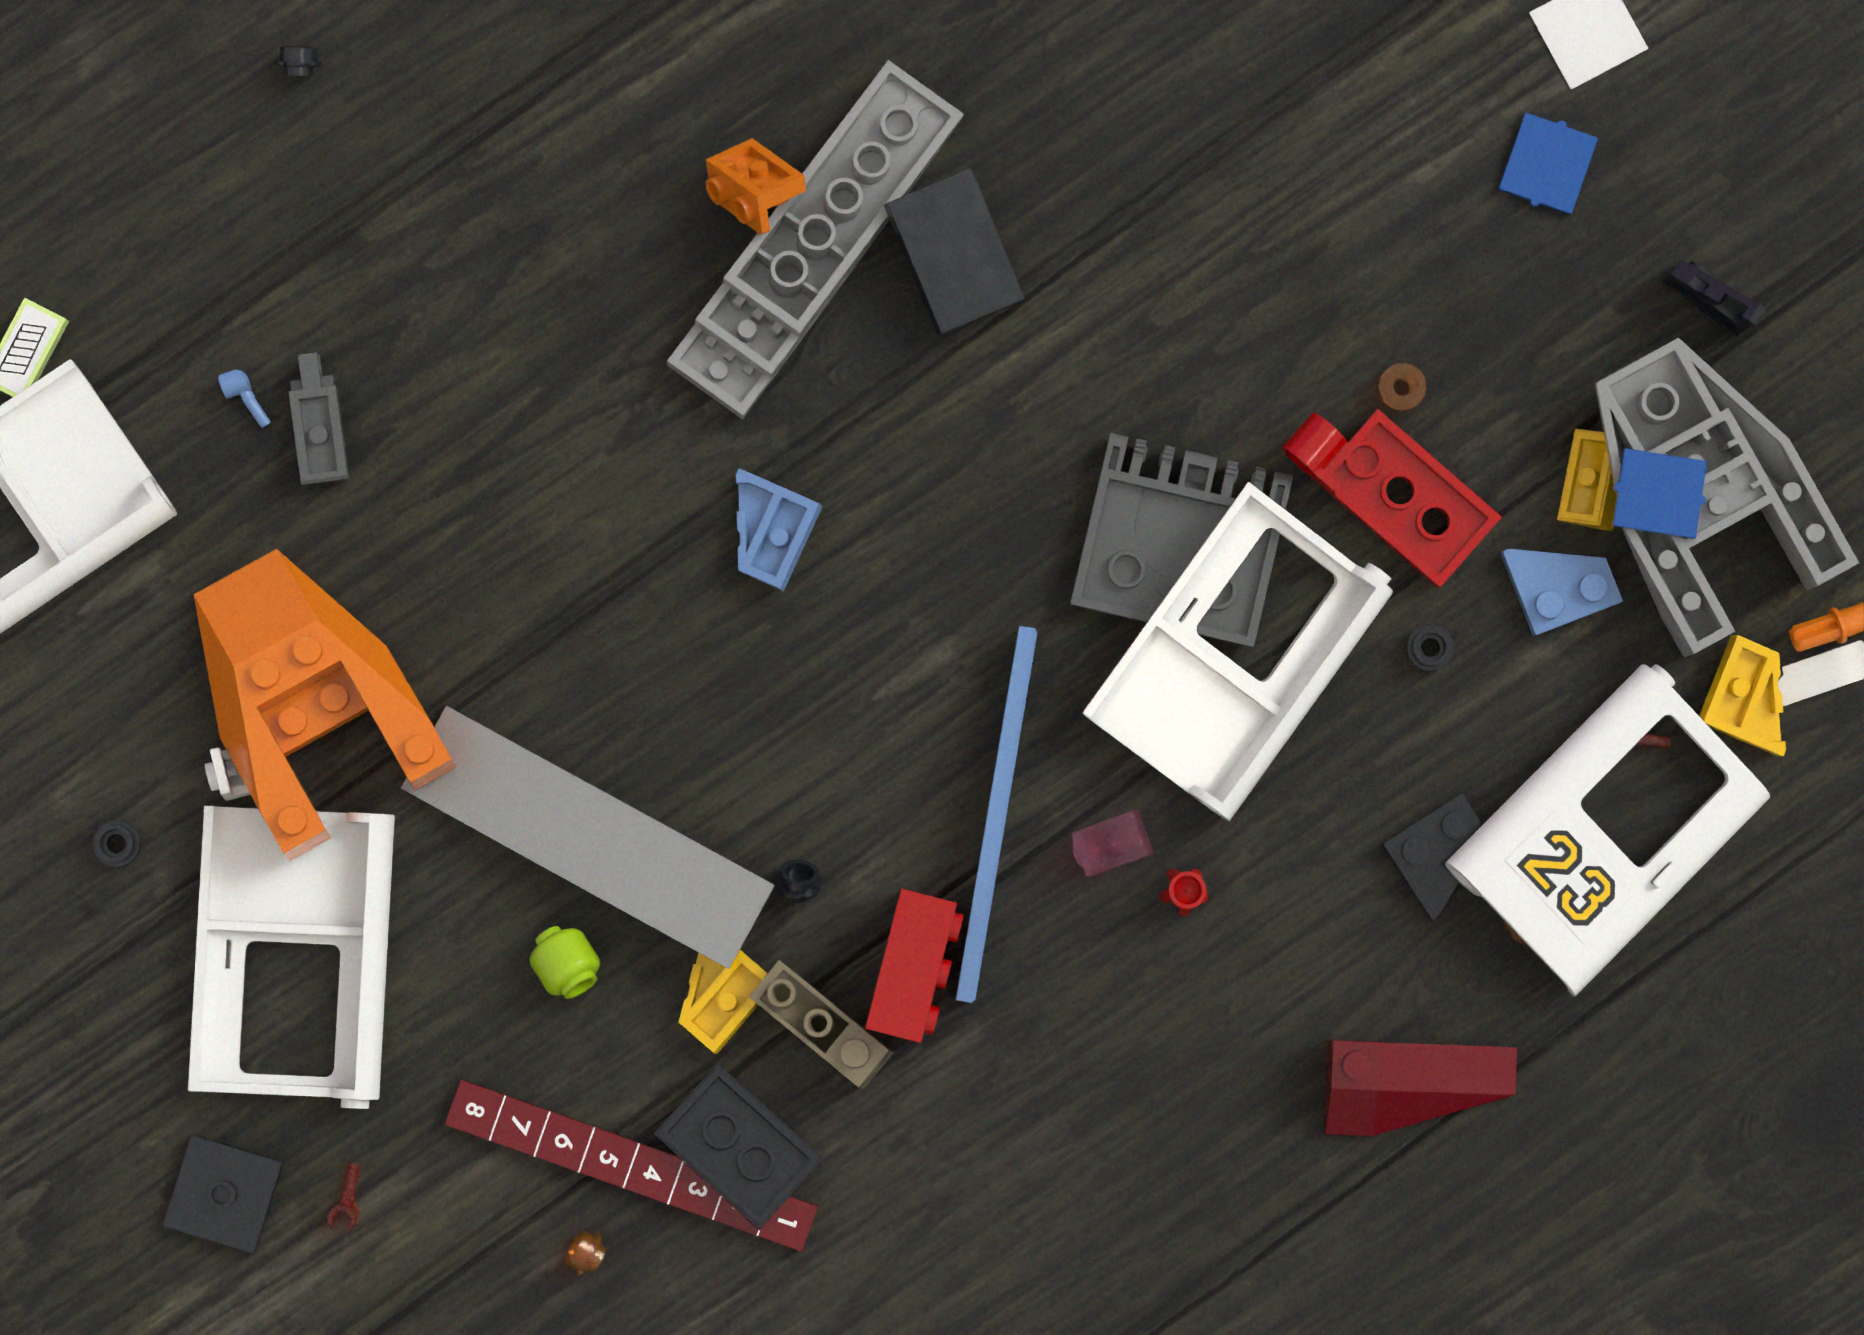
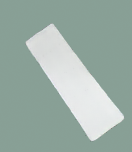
M1859 640L1782 667L1783 676L1778 680V688L1782 693L1783 706L1864 679V642Z

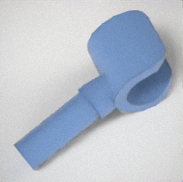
M232 370L218 376L226 399L241 395L244 404L261 428L271 423L255 399L246 373L241 370Z

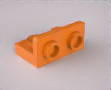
M753 138L706 159L709 178L706 180V189L711 200L716 205H721L736 216L739 222L748 225L760 235L770 231L767 209L782 205L788 199L806 191L804 175Z

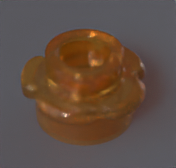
M580 1230L573 1239L565 1257V1264L575 1269V1275L581 1276L586 1270L594 1272L600 1265L606 1251V1247L600 1244L601 1235L597 1232L590 1234Z

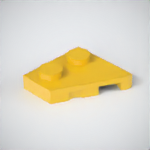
M1731 635L1699 717L1714 730L1775 756H1784L1786 744L1785 741H1781L1779 713H1783L1782 693L1778 688V680L1781 676L1779 653L1739 635Z
M741 949L730 969L698 953L696 964H693L689 980L690 988L688 996L683 1003L679 1023L713 1053L717 1054L757 1008L758 1004L749 996L768 973Z

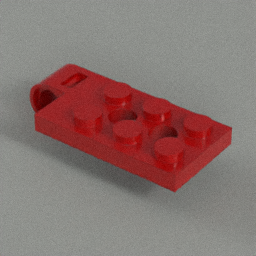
M1379 409L1376 410L1349 442L1332 424L1317 413L1312 412L1281 447L1282 451L1293 463L1438 589L1502 518ZM1401 478L1410 484L1412 496L1409 502L1396 504L1388 498L1386 487L1390 480ZM1437 509L1444 513L1447 518V528L1443 534L1431 535L1424 530L1422 516L1427 510Z

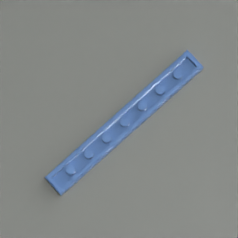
M1019 626L955 999L958 1001L972 1003L976 998L1038 632L1035 631L1036 628Z

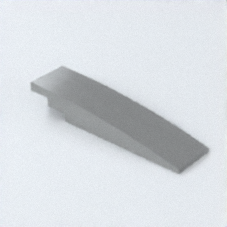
M888 60L802 173L805 178L806 191L788 199L786 203L779 205L769 217L770 231L763 235L756 234L725 275L722 285L697 316L694 326L669 357L667 366L743 420L890 220L884 204L905 196L911 191L964 114Z
M448 706L445 707L434 728L456 768L414 791L406 777L401 789L730 969L775 887L774 884Z

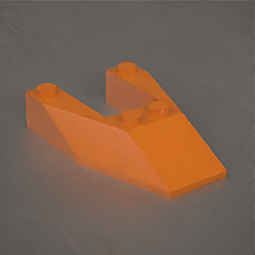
M279 550L271 551L194 594L220 739L278 845L289 861L331 839V836L286 757L367 711L370 712L414 791L456 768L450 754L387 646Z

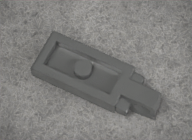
M317 352L298 355L301 379L290 381L291 391L288 392L301 485L306 486L350 480L338 388L335 385L334 376H323L320 355Z

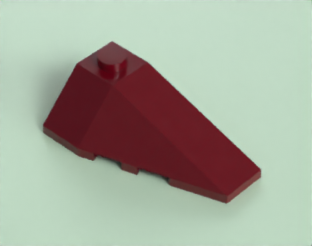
M1328 1039L1324 1134L1374 1136L1513 1096L1516 1094L1517 1047Z

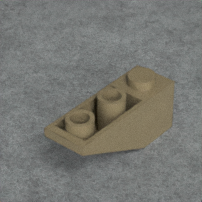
M780 960L749 996L859 1088L864 1089L894 1053Z

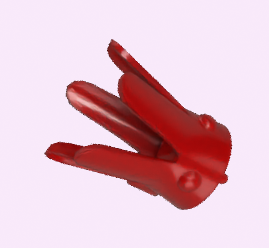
M1177 869L1168 870L1166 876L1170 880V885L1168 889L1160 893L1159 898L1163 903H1173L1174 906L1179 907V914L1181 916H1187L1193 908L1207 902L1209 894L1206 891V884L1202 879L1200 870L1192 869L1191 872H1180Z

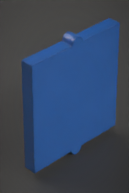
M1525 113L1498 190L1530 201L1531 207L1542 205L1571 215L1598 138L1566 127L1565 121L1555 123Z
M1627 448L1623 449L1619 482L1613 485V490L1617 492L1612 526L1696 539L1700 507L1706 502V497L1702 493L1707 461Z

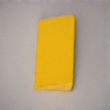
M1575 429L1557 520L1612 531L1614 528L1612 522L1616 493L1613 490L1614 483L1604 432Z

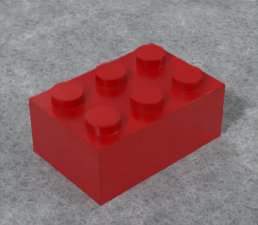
M901 889L865 1029L919 1043L922 1042L924 1033L933 1035L940 1010L939 1006L931 1005L935 987L945 989L952 963L950 960L943 959L948 940L957 943L964 916L963 914L955 913L957 903Z

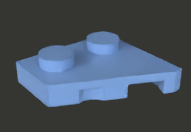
M739 468L736 473V483L739 488L737 530L740 533L738 570L749 577L784 592L823 506L818 502Z
M1507 549L1500 553L1533 636L1623 602L1606 558Z

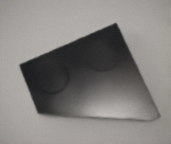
M1681 259L1672 267L1662 281L1736 337L1755 325L1766 310L1758 303L1714 279L1713 275L1706 268L1694 261L1687 263Z

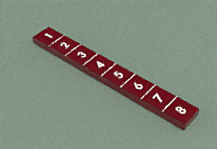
M463 1079L459 1083L445 1125L801 1252L818 1205L790 1196L759 1231L676 1155Z

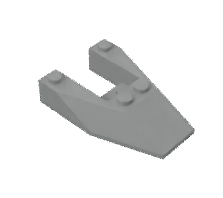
M1677 338L1595 383L1614 484L1619 482L1623 449L1625 448L1707 461L1702 493L1706 497V502L1700 507L1696 539L1622 528L1658 612L1684 658L1703 650L1735 632L1689 548L1761 509L1806 590L1819 586L1859 564L1790 439L1682 340Z

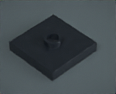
M192 1134L163 1226L252 1254L256 1253L284 1161Z

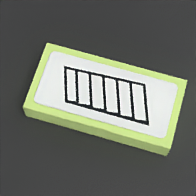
M24 298L0 343V391L14 397L38 381L69 323L66 318Z

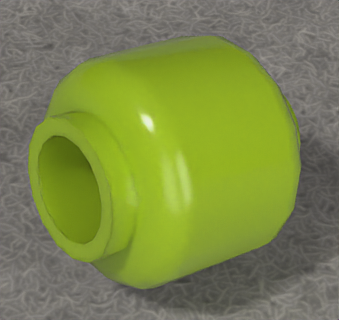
M554 926L545 930L536 938L537 946L532 951L529 960L532 969L549 994L555 996L563 995L566 999H571L586 992L596 983L597 977L595 974L599 970L600 961L582 931L575 928L561 930L559 926Z

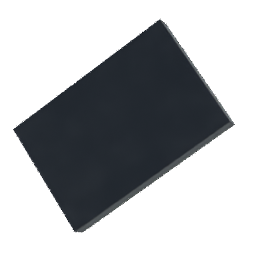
M971 169L884 204L937 335L1024 299Z
M719 1064L710 1071L654 1133V1136L759 1231L823 1161V1157Z

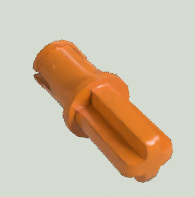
M1864 602L1840 610L1833 607L1828 609L1827 615L1793 625L1789 630V638L1794 649L1801 652L1835 640L1841 644L1847 642V637L1863 632Z

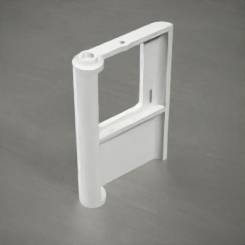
M71 359L0 406V488L39 545L38 553L0 578V633L177 515L175 508L84 374Z
M204 806L188 1091L341 1098L342 1108L368 1109L370 1100L379 1099L395 815L317 812L331 839L289 861L282 852L259 809ZM264 941L335 945L340 950L334 1070L331 1075L319 1077L250 1074L241 1070L240 1047L246 948L249 943Z

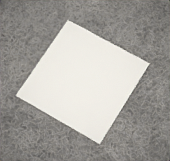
M1552 0L1529 12L1570 89L1587 82L1648 49L1622 0Z

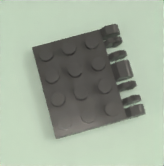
M1110 432L1070 606L1147 623L1236 499L1232 498L1231 494L1233 485L1238 477V462L1227 461L1220 494L1210 493L1218 457L1185 450L1176 485L1168 483L1175 447L1165 445L1164 450L1161 451L1158 462L1157 480L1139 476L1141 465L1145 461L1148 449L1146 447L1147 441L1136 439L1129 472L1125 473L1121 472L1129 436ZM1256 467L1250 483L1261 492L1266 477V469ZM1274 471L1268 497L1286 510L1293 475ZM1268 528L1263 532L1197 625L1199 636L1248 648L1254 647L1280 533L1275 529ZM1186 610V611L1184 612V614L1181 616V618L1179 619V621H1180V620L1182 619V617L1185 615V613L1187 612V610Z

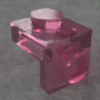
M1138 809L1072 833L1074 857L1079 866L1084 868L1088 877L1154 854Z

